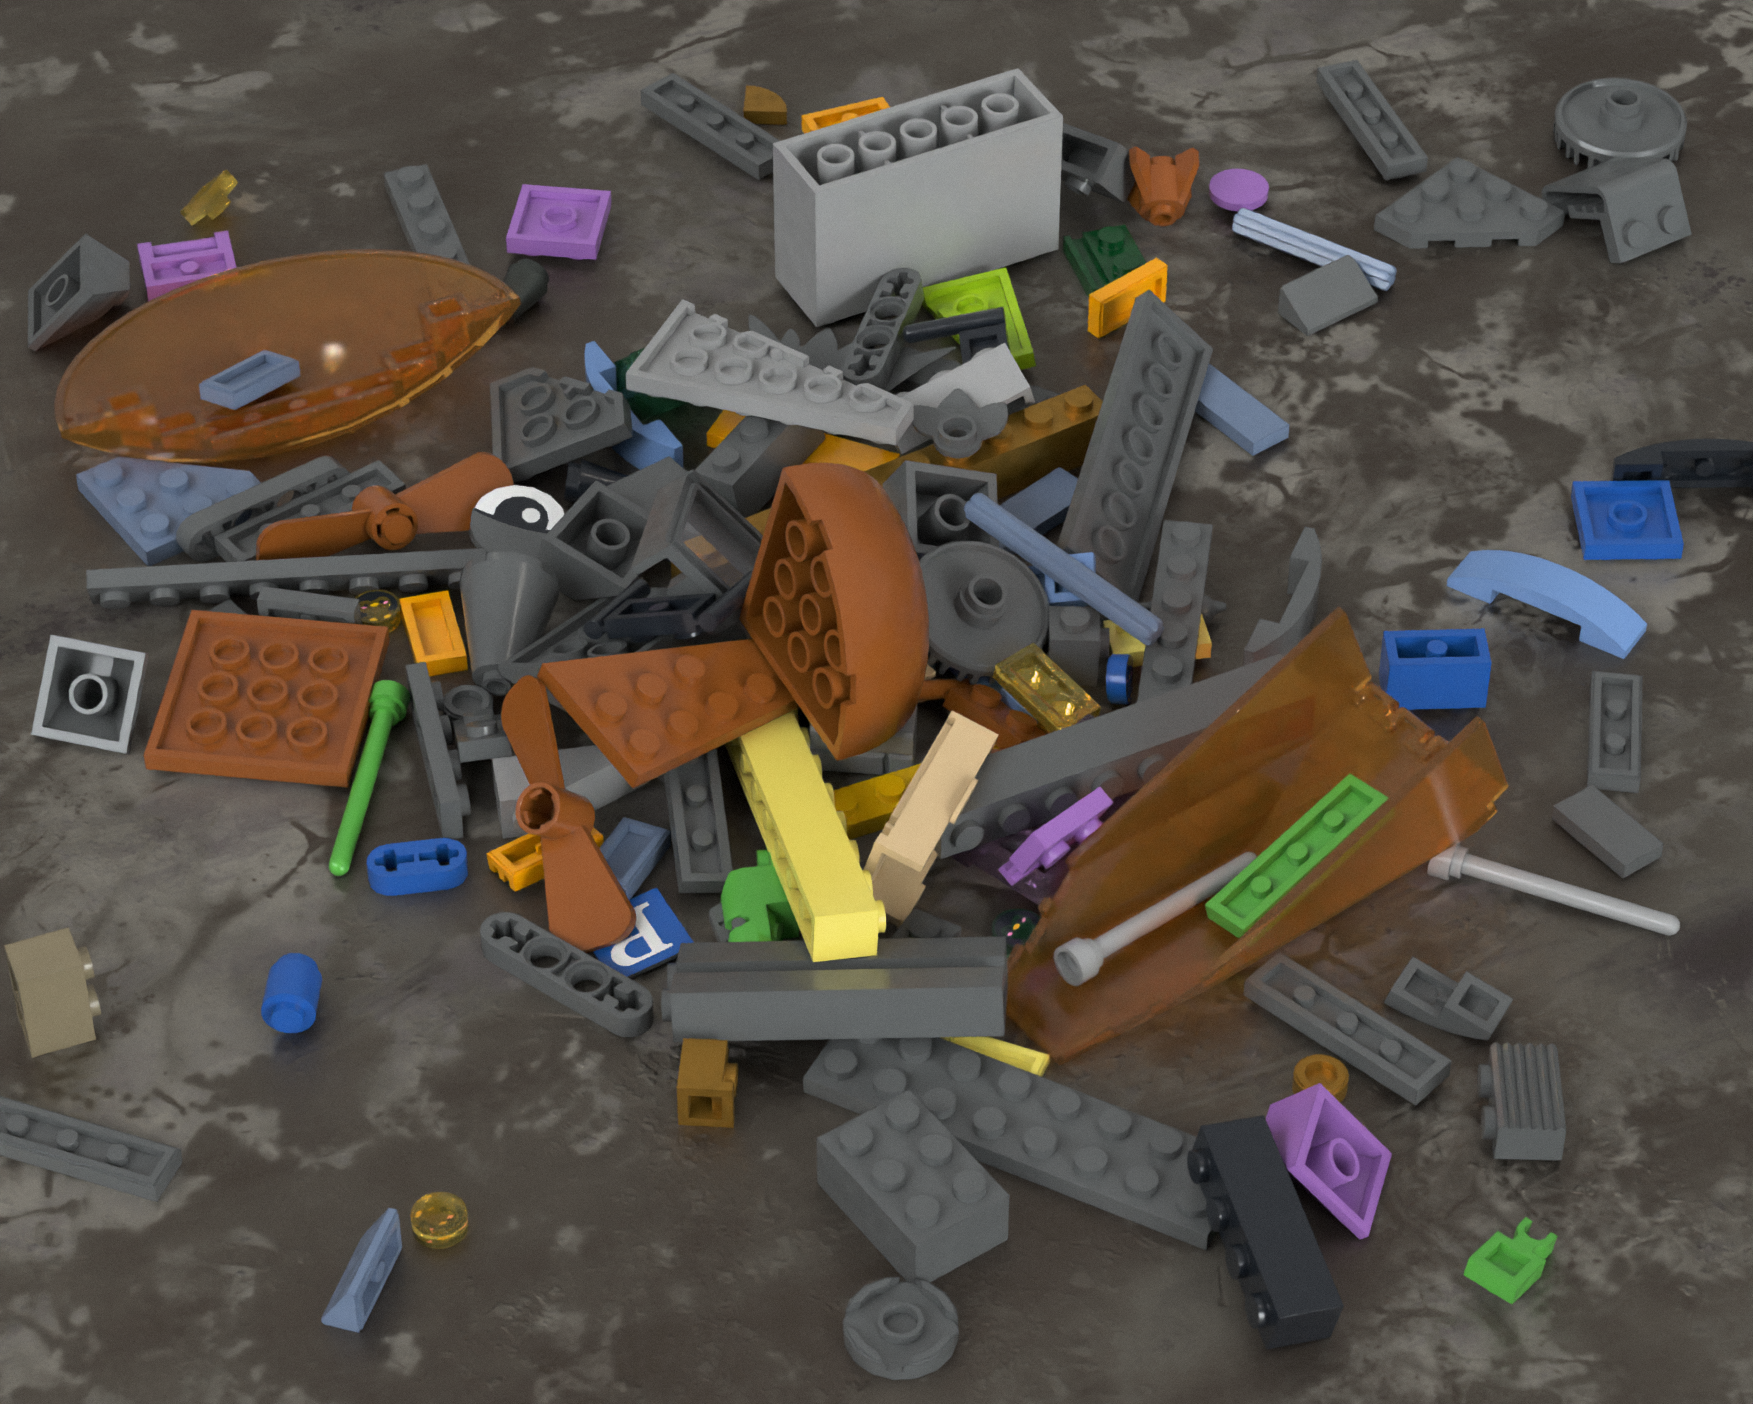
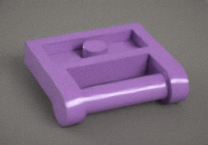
M228 230L214 232V237L155 246H152L151 242L137 244L148 302L162 299L173 300L182 296L219 293L224 290L240 288Z

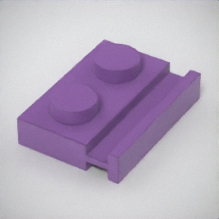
M1098 787L1034 831L1011 855L1010 861L1000 867V873L1013 886L1043 865L1045 869L1051 867L1071 849L1069 846L1075 842L1079 845L1084 844L1103 828L1104 824L1099 818L1114 802L1101 787Z

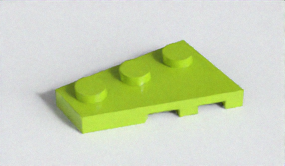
M1006 267L923 287L924 300L922 306L935 319L1003 307L1010 352L1020 370L1036 366L1031 342ZM959 334L952 335V337L960 344Z

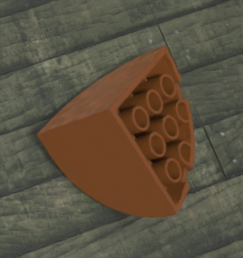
M807 463L783 467L739 620L836 761L863 754L880 746L900 731L911 718L919 701L928 662L929 613L926 588L918 556L908 530L894 503L877 480L857 468L843 464Z

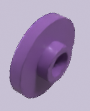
M1224 170L1217 173L1209 184L1210 199L1216 205L1226 210L1239 211L1241 208L1254 210L1261 207L1268 199V182L1263 176L1251 170Z

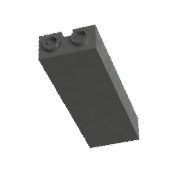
M1006 936L878 939L877 955L820 962L812 961L805 941L681 943L677 962L668 964L667 989H662L661 995L663 1022H672L673 1042H683V1038L770 1041L1005 1036L1008 996Z

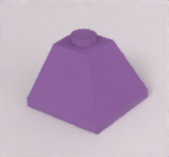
M1320 1083L1271 1104L1266 1121L1289 1176L1357 1238L1363 1239L1368 1237L1392 1153Z

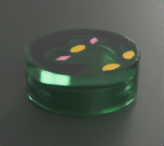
M1010 909L1000 913L992 923V937L1006 936L1008 959L1026 960L1042 951L1045 944V924L1039 915L1030 910Z

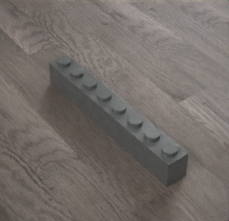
M1279 653L989 754L975 777L978 779V783L956 823L952 824L949 822L934 850L940 859L968 851L982 844L1050 821L1098 787H1101L1112 800L1123 794L1157 784L1168 778L1202 768L1216 761L1309 729L1312 690L1284 656Z

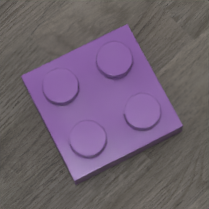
M522 184L506 236L507 253H518L528 256L568 257L574 260H596L612 206L611 191Z

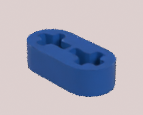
M436 838L382 845L371 851L366 862L370 887L376 893L385 896L448 890L461 885L468 876L467 851L463 844L451 838ZM449 862V865L440 866L439 863ZM396 868V871L388 872L386 869Z

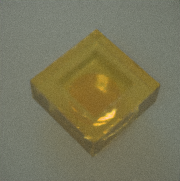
M224 170L201 187L180 213L191 225H194L206 215L212 220L215 219L230 205L231 200L227 195L238 184V181L227 170Z

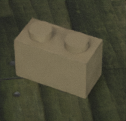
M69 927L4 945L17 1017L31 1057L34 1058L96 1040L92 1017L101 1015V1010L93 984H86L87 979L95 977L94 969L87 947L76 948Z

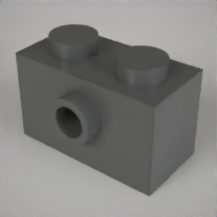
M1063 123L1061 180L1065 181L1064 186L1085 197H1088L1090 191L1125 203L1136 181L1130 167L1129 151L1120 143Z

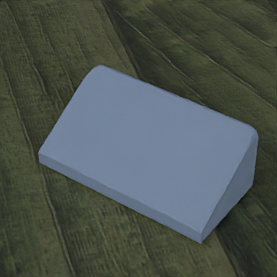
M388 1208L360 1239L321 1317L323 1324L357 1333L363 1329L402 1250L400 1221L397 1209Z

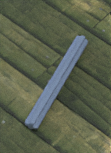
M975 493L966 502L964 511L967 519L1145 645H1153L1162 635L1164 627L1160 618L986 495Z

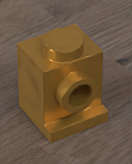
M683 1038L677 1081L678 1125L734 1128V1097H736L738 1086V1064L728 1063V1040Z

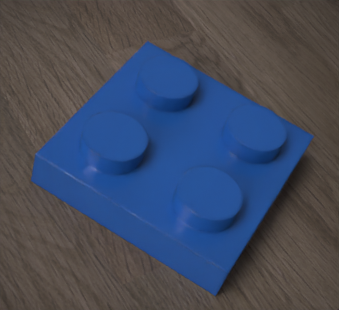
M1669 480L1573 481L1571 500L1584 560L1681 559L1684 543Z

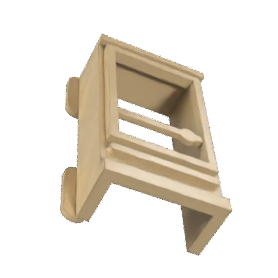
M951 711L947 721L891 814L882 833L880 832L863 869H868L870 872L873 897L875 900H882L886 920L896 925L897 928L902 925L921 898L926 888V885L922 884L938 856L934 848L949 822L952 824L956 823L978 783V779L975 777L987 756L991 754L999 734L954 711Z

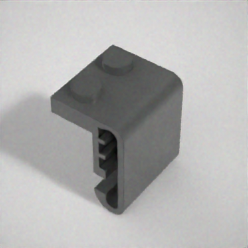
M1616 157L1548 184L1542 189V199L1565 211V215L1570 214V218L1600 220L1610 263L1626 262L1692 235L1677 169L1669 159Z

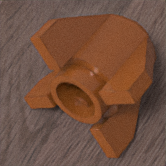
M1136 146L1129 149L1130 167L1136 181L1127 197L1128 202L1143 219L1153 225L1168 226L1173 224L1185 214V208L1192 197L1191 185L1199 168V151L1191 148L1175 155L1174 159L1168 156L1150 158L1148 153Z

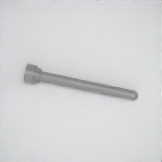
M1439 834L1431 853L1427 874L1448 881L1450 876L1460 879L1461 875L1464 874L1664 935H1674L1680 929L1679 919L1672 914L1468 854L1469 848L1460 846V840Z
M1245 852L1093 940L1090 938H1073L1059 946L1054 951V962L1058 972L1067 983L1073 986H1079L1098 974L1099 967L1103 965L1104 958L1215 895L1258 856L1253 852Z

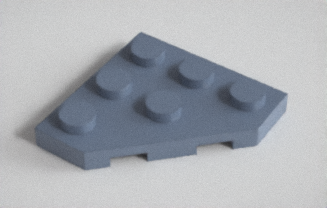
M126 457L114 458L76 474L78 490L147 566H152L184 552L176 541V532L185 518L261 483L250 471ZM252 509L243 512L237 518L235 526L246 522L252 514Z

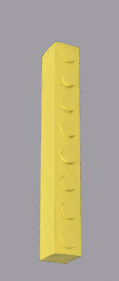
M798 709L726 743V749L766 848L770 852L773 865L812 961L820 962L877 955L878 933H883L886 930L884 904L882 900H875L873 897L870 872L868 869L862 870L860 867L856 840H849L847 837V824L844 812L836 811L832 785L830 782L824 783L822 779L820 757L818 754H811L809 733L806 727L799 726Z

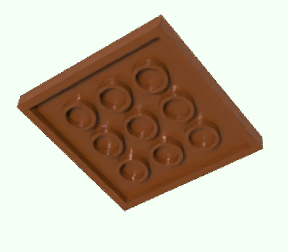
M191 610L144 752L146 769L348 788L369 717L370 694L373 684L379 681L390 643L388 627Z

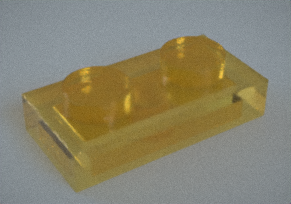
M1034 642L995 665L993 678L1050 733L1098 717L1100 714L1101 706Z

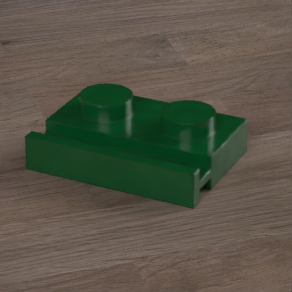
M1126 225L1107 226L1099 230L1082 232V238L1074 240L1071 239L1070 235L1063 236V252L1088 298L1089 294L1147 263Z

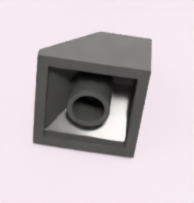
M85 234L28 290V348L37 351L100 319L113 305L119 306L122 304L131 290L129 261L89 235Z
M50 635L31 735L130 754L149 653Z

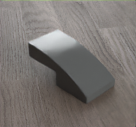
M1412 956L1389 991L1384 1004L1437 1029L1465 1037L1489 1040L1511 1005L1513 998L1467 971L1460 982L1457 983Z

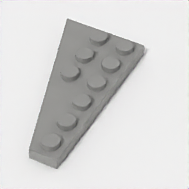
M684 299L677 305L625 373L627 390L646 393L651 397L680 400L695 406H708L732 411L742 416L752 415L776 420L785 425H800L824 430L829 434H843L867 439L877 444L897 445L914 420L912 402L870 383L856 386L843 380V371L829 365L823 371L809 364L808 355L757 332L746 331L739 333L728 328V319L717 314L711 315L708 319L695 313V304Z

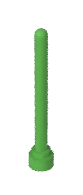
M381 680L373 684L369 698V716L372 722L329 861V870L335 876L345 875L350 868L391 727L404 719L411 698L410 693L405 686L396 681Z

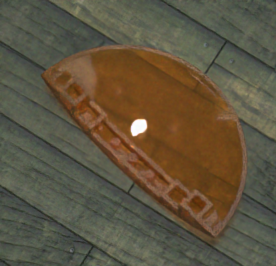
M383 249L323 251L281 257L233 268L204 277L154 298L127 313L93 338L75 356L57 387L54 401L56 423L61 437L78 445L120 456L162 462L220 463L265 458L312 447L356 431L402 408L439 384L476 354L510 319L521 304L520 297L494 275L475 266L450 258L411 251ZM263 350L299 361V377L236 410L202 400L200 397L199 384L202 381Z

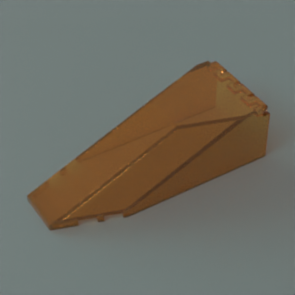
M1337 607L1068 856L1065 862L1070 870L1052 900L1047 897L1043 898L1038 907L1042 917L1025 945L1022 946L1017 943L1007 959L1008 996L1006 1017L1060 1066L1218 985L1473 835L1498 812L1494 802L1509 787L1485 722L1476 716L1450 742L1440 735L1434 737L1435 731L1407 708H1399V702L1374 682H1368L1372 679V676L1346 612ZM1349 773L1389 798L1240 938H1237L1207 917L1205 904L1215 896L1213 895L1104 958L1103 965L1099 967L1098 974L1079 986L1070 985L1058 972L1054 962V951L1056 948L1073 938H1090L1093 940L1245 852H1253L1259 856Z

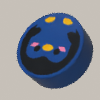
M1112 654L1108 658L1106 670L1107 699L1111 704L1129 705L1133 692L1131 654Z

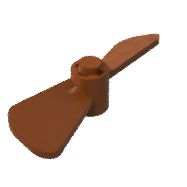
M477 452L397 494H394L384 486L375 485L367 487L356 496L352 505V511L280 520L272 523L261 532L257 539L256 560L328 557L371 538L382 548L397 550L408 545L416 534L470 530L472 509L482 496L496 488L514 485L511 473L505 463L497 456L488 452Z
M525 675L506 694L501 711L503 729L530 784L523 790L517 800L516 819L522 830L541 837L549 932L579 950L590 953L617 944L627 938L635 927L636 911L591 835L595 822V812L592 803L585 796L565 789L546 688L540 679L531 675Z

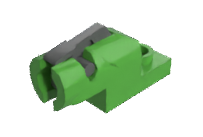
M767 848L756 851L757 866L744 867L731 871L728 874L721 894V903L709 910V922L717 942L783 941V938L799 937L798 924Z

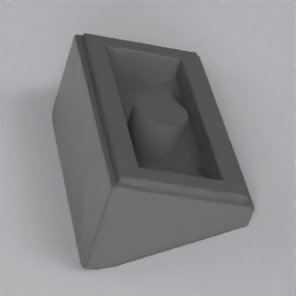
M1345 255L1284 284L1279 292L1278 314L1309 336L1377 303L1378 296L1356 261L1350 255Z

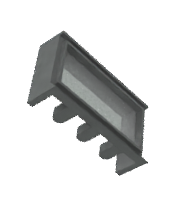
M693 468L657 491L631 569L638 575L668 558L682 573L670 580L666 592L667 597L694 595L702 591L704 594L715 593L716 599H719L745 574L753 570L763 535ZM742 606L714 631L704 630L709 635H716L737 624L750 636L739 620Z

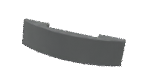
M1304 527L1290 556L1287 594H1291L1292 598L1280 622L1276 623L1259 619L1244 649L1243 666L1279 653L1290 663L1309 637L1318 610L1322 566L1321 547L1314 528Z

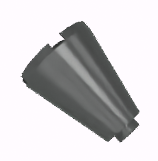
M495 551L486 553V560L475 565H473V559L467 562L460 576V592L473 681L477 686L482 687L495 696L506 695L515 685V683L500 676L498 666L543 636L559 598L560 586L556 573L553 571L551 577L542 570V561L533 556L518 552Z

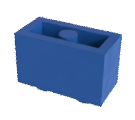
M1485 628L1383 631L1379 681L1384 709L1486 708L1492 662Z

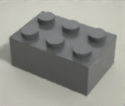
M910 1089L817 1137V1183L907 1282L914 1283V1278L932 1282L1008 1240L1009 1194Z

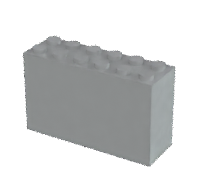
M1017 68L773 143L776 279L813 324L819 327L866 312L881 278L886 273L898 268H909L919 272L923 287L997 270L1057 250L1059 243L1063 115Z

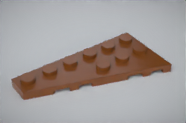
M753 639L542 663L537 675L545 687L632 788L640 786L799 708V705Z

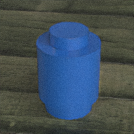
M289 953L280 957L270 968L261 1007V1015L266 1024L271 1028L283 1033H299L313 1025L322 986V976L316 962L312 958L300 953Z

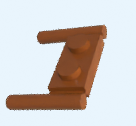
M956 678L924 680L919 700L946 699L943 707L950 712L954 711L999 734L995 745L1000 749H992L991 754L1046 735V733L1036 727L1037 721L1032 716L1022 711L1011 709L1001 701V694L991 687L982 684L970 685L968 678H964L962 681H958Z

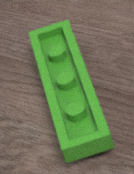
M1349 773L1205 904L1207 917L1247 944L1391 812L1389 798Z

